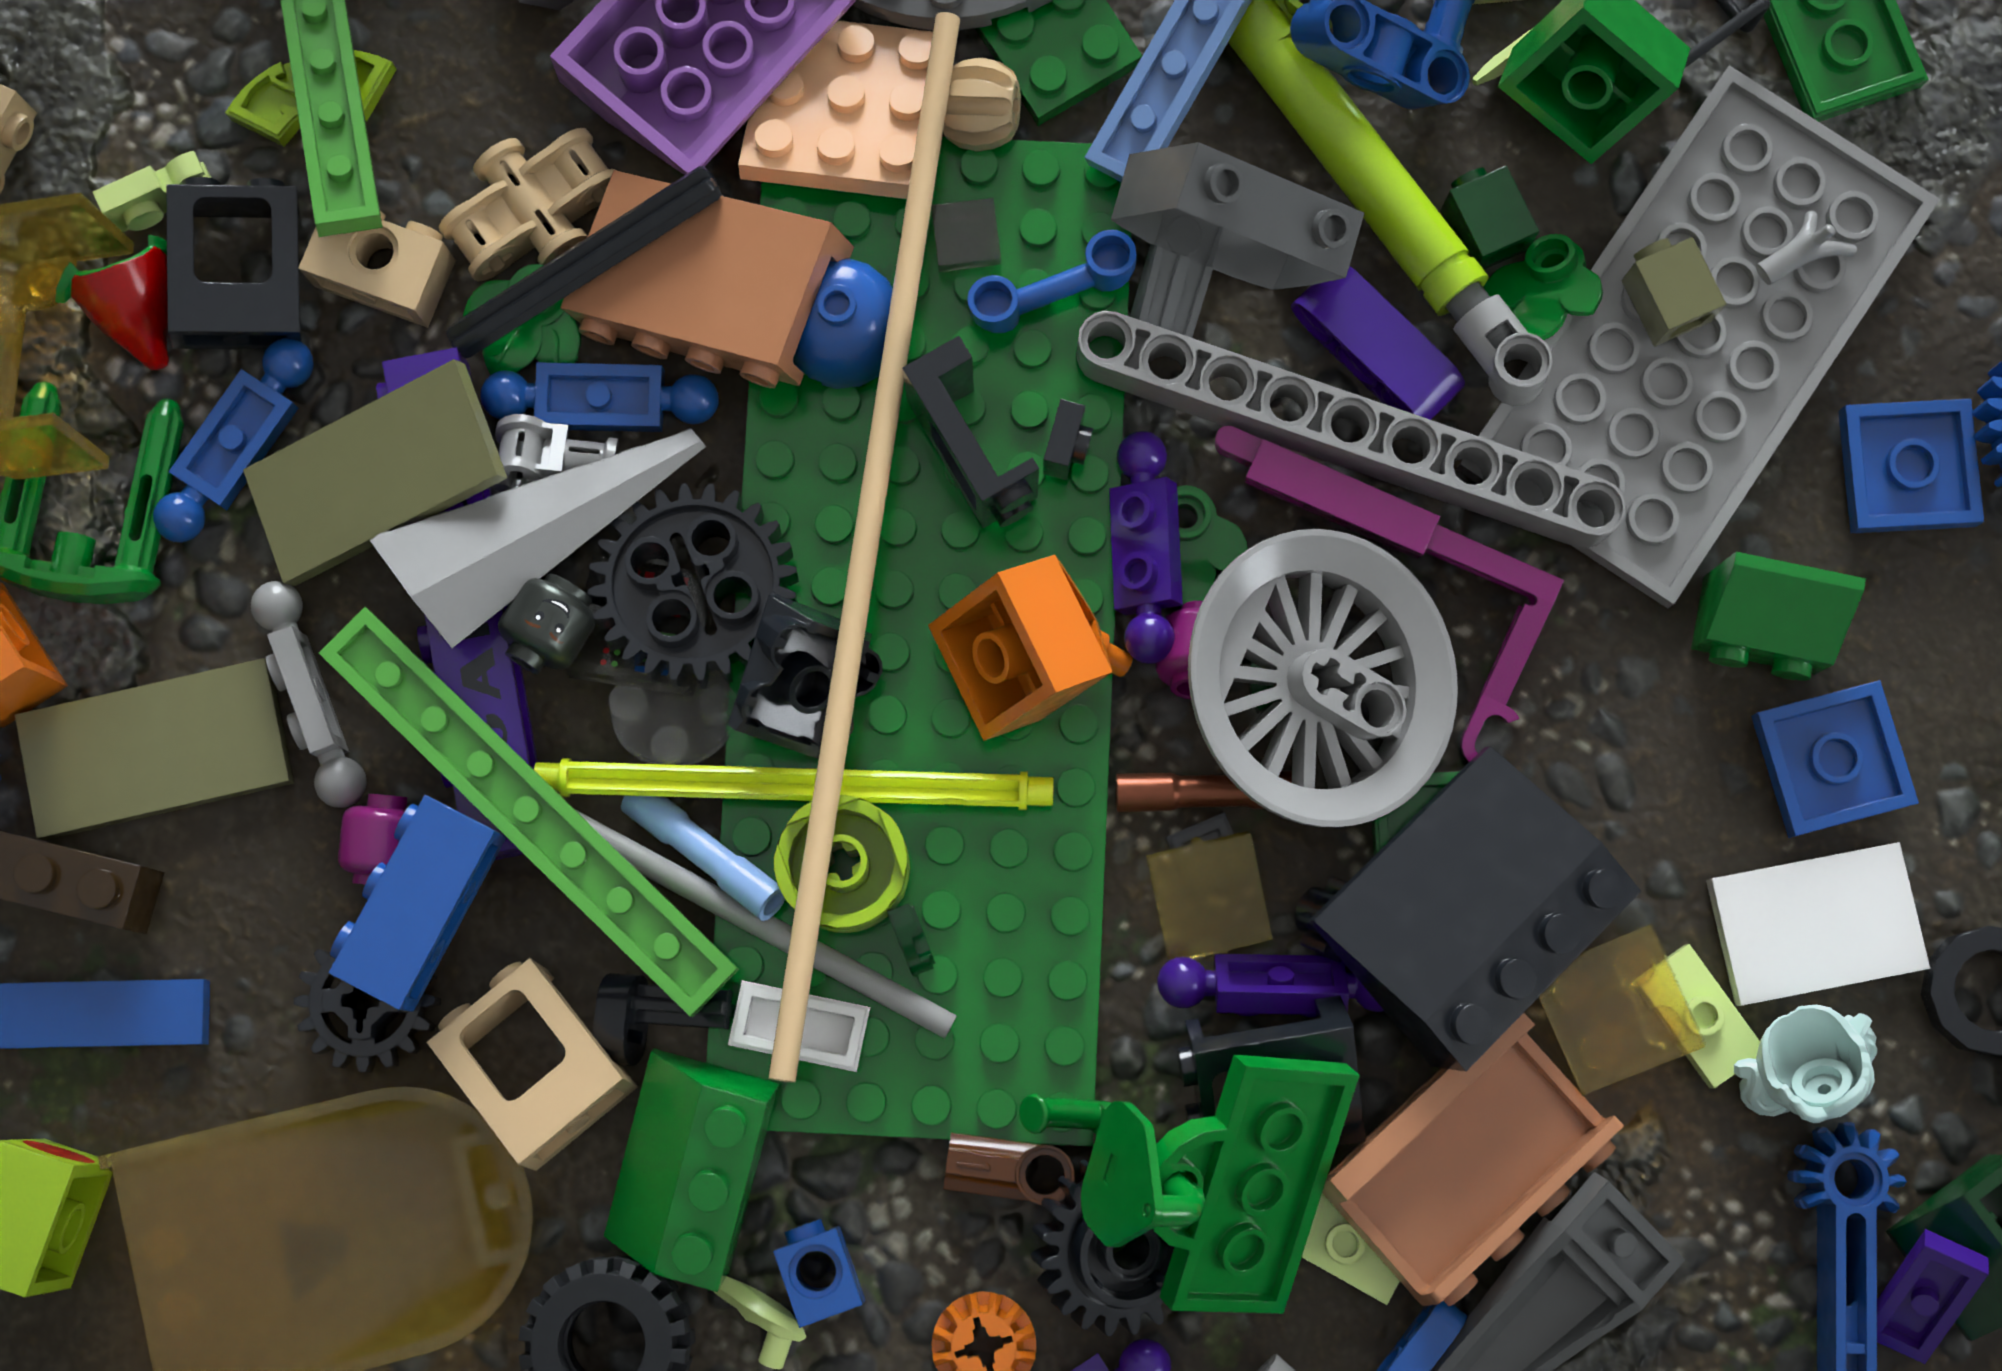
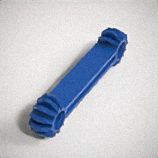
M1839 1122L1835 1134L1826 1127H1817L1812 1131L1816 1149L1807 1145L1796 1146L1794 1154L1798 1159L1806 1163L1805 1170H1790L1786 1176L1791 1182L1805 1183L1806 1190L1794 1198L1797 1208L1807 1209L1817 1205V1371H1877V1208L1885 1212L1896 1213L1900 1209V1205L1896 1199L1887 1194L1889 1187H1904L1907 1181L1902 1175L1888 1173L1887 1168L1896 1163L1900 1154L1896 1149L1878 1151L1881 1134L1878 1131L1866 1129L1858 1136L1854 1123ZM1847 1160L1857 1171L1858 1183L1855 1190L1845 1197L1838 1191L1834 1177L1838 1166Z

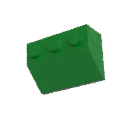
M653 1048L648 1060L604 1237L655 1275L718 1292L732 1266L779 1083Z

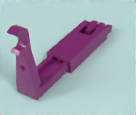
M1224 426L1217 431L1215 437L1216 451L1220 455L1250 468L1245 484L1417 559L1426 553L1528 598L1529 605H1519L1515 611L1479 698L1461 735L1460 751L1463 758L1469 763L1478 754L1475 749V742L1488 717L1497 715L1505 723L1520 719L1517 713L1506 706L1552 609L1564 582L1563 579L1437 525L1440 516L1265 439L1258 438L1233 426Z

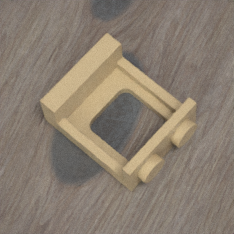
M529 958L523 964L515 962L498 972L490 981L489 986L491 990L473 1005L466 1003L449 1012L438 1025L440 1032L426 1043L517 1164L537 1171L638 1086L625 1069L613 1062L551 982L554 978L550 972ZM529 1000L563 1044L565 1057L558 1066L519 1098L508 1101L502 1096L468 1049Z

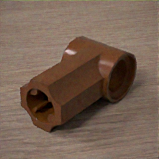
M951 1132L943 1190L1029 1201L1042 1205L1043 1198L1061 1201L1065 1198V1193L1061 1190L1060 1186L1050 1193H1040L1034 1191L1028 1185L1025 1172L1032 1159L1040 1155L1055 1157L1063 1167L1064 1177L1073 1182L1075 1180L1074 1166L1069 1156L1060 1148L1049 1144L1041 1145Z

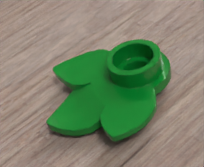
M1549 234L1538 238L1528 247L1524 261L1499 268L1483 286L1490 297L1500 295L1528 333L1537 335L1543 340L1552 337L1563 326L1568 314L1575 316L1593 315L1603 296L1601 280L1597 274L1586 268L1583 250L1569 237L1562 234Z
M530 264L524 266L510 280H491L485 282L474 290L468 299L463 317L544 265ZM563 299L483 349L482 354L490 375L501 370L518 373L529 366L535 358L543 363L577 362L581 347V333L578 331L579 326L574 318L560 308Z
M1188 485L1177 486L1178 509H1189L1196 516L1194 526L1186 529L1179 527L1183 604L1190 601H1203L1215 581L1216 570L1223 571L1234 559L1248 549L1247 541L1240 528L1236 524L1217 516L1212 499L1204 491Z

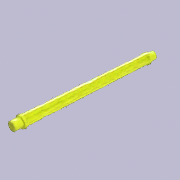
M562 758L560 763L536 762L534 770L552 788L559 792L562 797H570L571 794L812 801L817 769L572 762L571 758ZM844 769L840 795L844 794L860 798L870 803L1019 807V810H1027V806H1053L1054 777L1028 776V771H1020V774Z

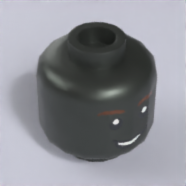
M547 574L544 580L537 578L528 580L515 599L509 603L498 622L499 633L510 644L505 655L522 668L535 674H539L543 666L557 670L568 668L594 630V616L588 608L592 599L571 582L554 574Z

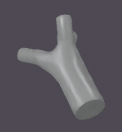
M1808 211L1805 214L1803 227L1796 237L1785 247L1756 264V269L1761 279L1767 285H1771L1808 262L1835 255L1854 257L1857 248L1852 244L1826 241L1835 234L1834 227L1827 224L1815 232L1818 215L1816 212Z

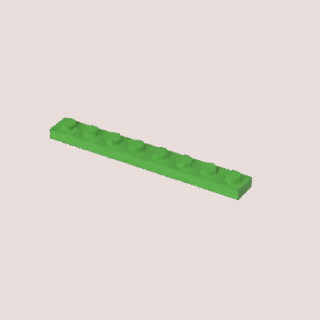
M364 607L319 652L346 681L690 1017H694L739 970L372 611Z

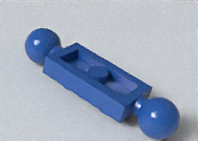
M288 338L278 339L271 343L263 355L262 365L265 374L260 381L242 369L238 372L168 471L185 483L186 486L181 492H174L164 496L155 506L153 521L158 532L165 539L172 542H187L194 539L200 534L205 525L206 517L203 506L208 499L227 511L247 483L243 469L264 459L299 409L282 394L286 388H295L305 383L313 372V356L304 343Z
M536 362L535 383H527L516 372L501 370L491 374L484 381L480 393L484 409L496 419L501 420L503 417L512 414H524L528 408L534 409V416L546 423L568 425V430L663 432V411H672L675 417L684 423L701 424L714 415L719 403L716 387L708 378L701 375H685L679 378L672 386H664L665 370L662 365Z

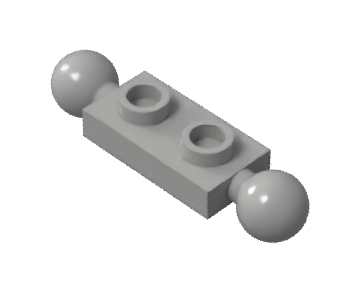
M282 581L267 582L261 585L253 594L251 613L261 627L272 631L267 636L273 654L266 656V663L279 691L287 689L295 712L287 715L291 734L300 750L308 748L310 754L318 757L320 767L314 778V787L318 797L332 807H349L358 802L363 796L367 786L366 774L360 764L344 755L349 750L309 639L307 635L299 631L297 625L303 611L302 598L292 585L283 584Z

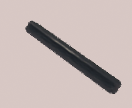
M698 166L448 326L446 334L453 348L457 347L459 353L461 352V356L464 358L472 357L720 199L722 193L715 177L704 166Z

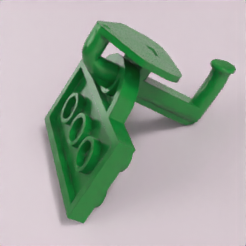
M1233 1055L1215 1116L1191 1119L1167 1132L1158 1143L1155 1139L1152 1123L1134 1104L1128 1101H1114L1111 1103L1099 1100L1043 1098L1038 1094H1030L1022 1100L1019 1116L1023 1127L1032 1134L1042 1133L1046 1128L1083 1129L1094 1132L1096 1139L1081 1189V1209L1084 1220L1106 1247H1121L1151 1229L1169 1246L1174 1247L1159 1296L1171 1311L1284 1314L1360 1075L1347 1063Z

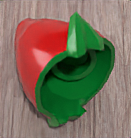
M148 235V247L130 258L99 269L79 271L71 262L68 263L63 269L57 284L55 302L66 303L72 297L88 318L106 336L138 359L144 366L150 370L165 368L169 363L167 351V240L159 236Z

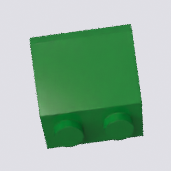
M1735 552L1703 577L1691 649L1709 653L1708 660L1718 665L1743 668L1747 667L1748 661L1772 666L1771 674L1780 678L1798 681L1810 680L1811 674L1816 675L1834 665L1863 595L1866 578Z

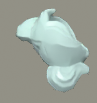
M1820 1005L1798 1006L1795 1011L1790 1012L1788 1015L1778 1017L1765 1030L1760 1040L1756 1059L1738 1060L1734 1064V1074L1743 1078L1739 1083L1741 1100L1747 1108L1759 1115L1777 1116L1791 1111L1799 1115L1801 1119L1812 1123H1820L1847 1114L1866 1099L1875 1082L1872 1061L1877 1054V1047L1875 1045L1877 1037L1870 1028L1871 1018L1862 1013L1855 1017L1850 1015L1843 1017L1832 1008Z

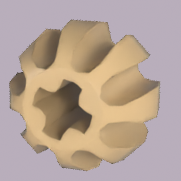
M983 57L963 60L955 64L952 71L943 129L946 139L959 148L973 151L992 150L1012 140L1018 129L1021 111L1020 85L1014 71L1000 61Z

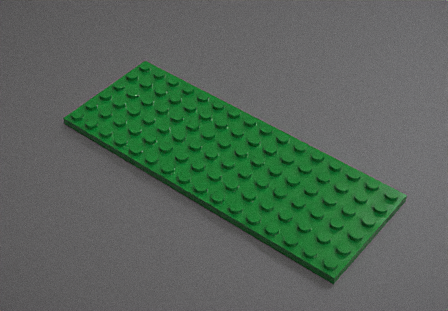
M942 137L907 365L955 337L960 336L973 359L974 391L957 400L954 404L998 477L1033 457L1039 467L1038 497L1031 501L1034 507L1033 510L1020 520L1006 527H1000L996 521L982 528L908 404L904 384L866 631L872 634L869 648L879 655L882 661L883 672L874 689L865 695L855 697L852 715L854 730L848 741L844 769L945 773L1020 774V771H1028V776L1054 777L1053 806H1027V810H1019V807L872 803L894 820L905 841L909 853L910 875L905 896L896 908L908 903L910 906H914L936 964H933L934 969L912 976L889 916L875 926L858 932L839 933L819 928L818 941L957 1015L944 1039L813 968L810 995L870 1007L857 1072L799 1060L795 1083L768 1079L772 1054L728 1045L734 1018H730L729 1029L708 1028L706 1063L779 1083L767 1131L949 1140L951 1132L1034 1144L1093 1146L1094 1132L1092 1130L1046 1128L1042 1133L1032 1134L1023 1127L1020 1121L1019 1109L1022 1100L1030 1094H1038L1043 1098L1095 1100L1113 673L1042 720L983 741L928 626L997 572L1056 555L1089 605L1099 624L1100 630L1109 634V642L1114 645L1115 610L1109 488L1121 486V470L1117 463V450L1123 440L1125 392L1095 382L1085 376L1078 365L1077 346L1079 330L1082 324L1094 313L1113 311L1128 316L1129 281L1114 291H1100L1092 287L1020 315L1018 325L1006 333H992L978 326L971 318L968 307L969 290L977 280L990 275L1001 276L1011 281L1015 288L1019 289L1086 263L1085 252L1087 244L1094 235L1101 231L1118 230L1131 238V232L1111 220L1121 182L1089 166L1084 158L1092 143L1010 140L1001 147L998 146L992 150L973 151L959 148L946 139V137ZM761 182L760 205L831 222L854 246L850 259L869 264L887 278L893 288L907 199ZM1110 336L1097 337L1089 344L1093 354L1105 359L1116 357L1123 350L1118 340ZM804 374L800 386L778 381L776 388H767L749 381L741 512H744L758 502L762 505L764 513L760 526L777 520L780 524L782 535L776 543L790 542L794 556L784 565L796 567L799 577L798 583L784 588L796 593L798 603L841 619L879 377L860 387L840 389L824 386L820 381L813 380L806 374ZM1060 399L1086 405L1083 425L1094 428L1084 465L1072 462L1067 480L1043 474V459ZM736 593L734 613L745 609L749 605L751 597L743 593ZM740 661L731 664L733 682L730 683L728 722L746 668ZM727 723L725 766L817 769L819 759L736 731L729 727ZM723 798L720 843L735 855L746 858L777 882L774 871V855L780 836L795 812L811 801ZM844 849L834 852L835 863L829 867L828 874L837 873L842 881L853 877L852 866L860 862V856L849 857ZM785 899L774 917L792 926L795 910ZM715 915L714 945L739 969L721 988V990H731L733 992L732 1004L737 1005L742 980L783 989L788 954Z

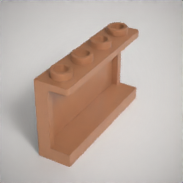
M613 170L588 237L666 188L670 183ZM721 196L720 199L564 297L560 308L581 324L578 331L582 335L603 344L614 345L616 338L631 341L633 348L655 358L667 359L669 352L686 356V362L707 372L720 374L723 366L740 370L739 374L741 377L763 387L776 388L778 381L800 386L804 373L794 365L793 357L830 261L838 262L842 259L850 258L854 246L831 222Z
M1525 1013L1501 1035L1467 1072L1440 1068L1365 1138V1142H1361L1328 1173L1322 1194L1421 1306L1437 1305L1442 1301L1448 1306H1452L1462 1299L1478 1282V1279L1472 1273L1489 1256L1494 1261H1498L1512 1251L1525 1236L1519 1227L1536 1211L1541 1217L1550 1213L1570 1194L1571 1190L1565 1183L1581 1167L1587 1173L1594 1170L1616 1149V1146L1610 1139L1624 1125L1615 1115L1607 1118L1601 1116L1533 1041L1527 1032L1535 1024Z

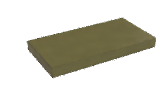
M455 359L243 469L282 582L292 586H297L373 547L370 540L377 534L422 521L508 478L466 365Z
M266 658L15 714L37 839L49 840L294 784L276 686L269 673Z

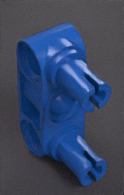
M1310 0L1309 3H1305L1298 8L1292 17L1290 27L1291 38L1296 49L1305 57L1336 72L1352 85L1376 93L1403 108L1412 110L1452 103L1464 95L1469 85V67L1462 55L1464 48L1460 43L1472 4H1474L1475 0H1435L1424 31L1420 30L1408 19L1386 12L1366 0ZM1329 19L1332 22L1333 34L1330 31Z

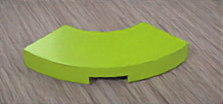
M354 50L365 121H368L397 69L390 60L378 55ZM279 62L256 76L234 98L225 112L231 121L283 147L300 129L290 62L284 65Z

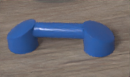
M1105 230L1094 235L1088 242L1085 252L1086 263L1030 285L1016 289L1013 283L1004 277L997 275L983 277L977 280L969 290L968 307L970 316L984 330L992 333H1006L1018 325L1020 315L1092 287L1100 291L1119 289L1130 280L1135 271V244L1127 234L1121 231Z

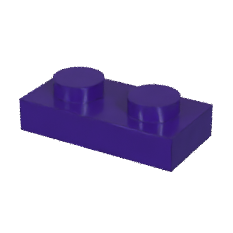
M1925 1229L1877 1299V1343L1926 1364L1989 1275V1258Z

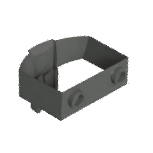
M1200 142L1129 154L1111 220L1150 243L1130 317L1193 338L1213 269L1271 290L1308 286L1346 278L1364 212Z

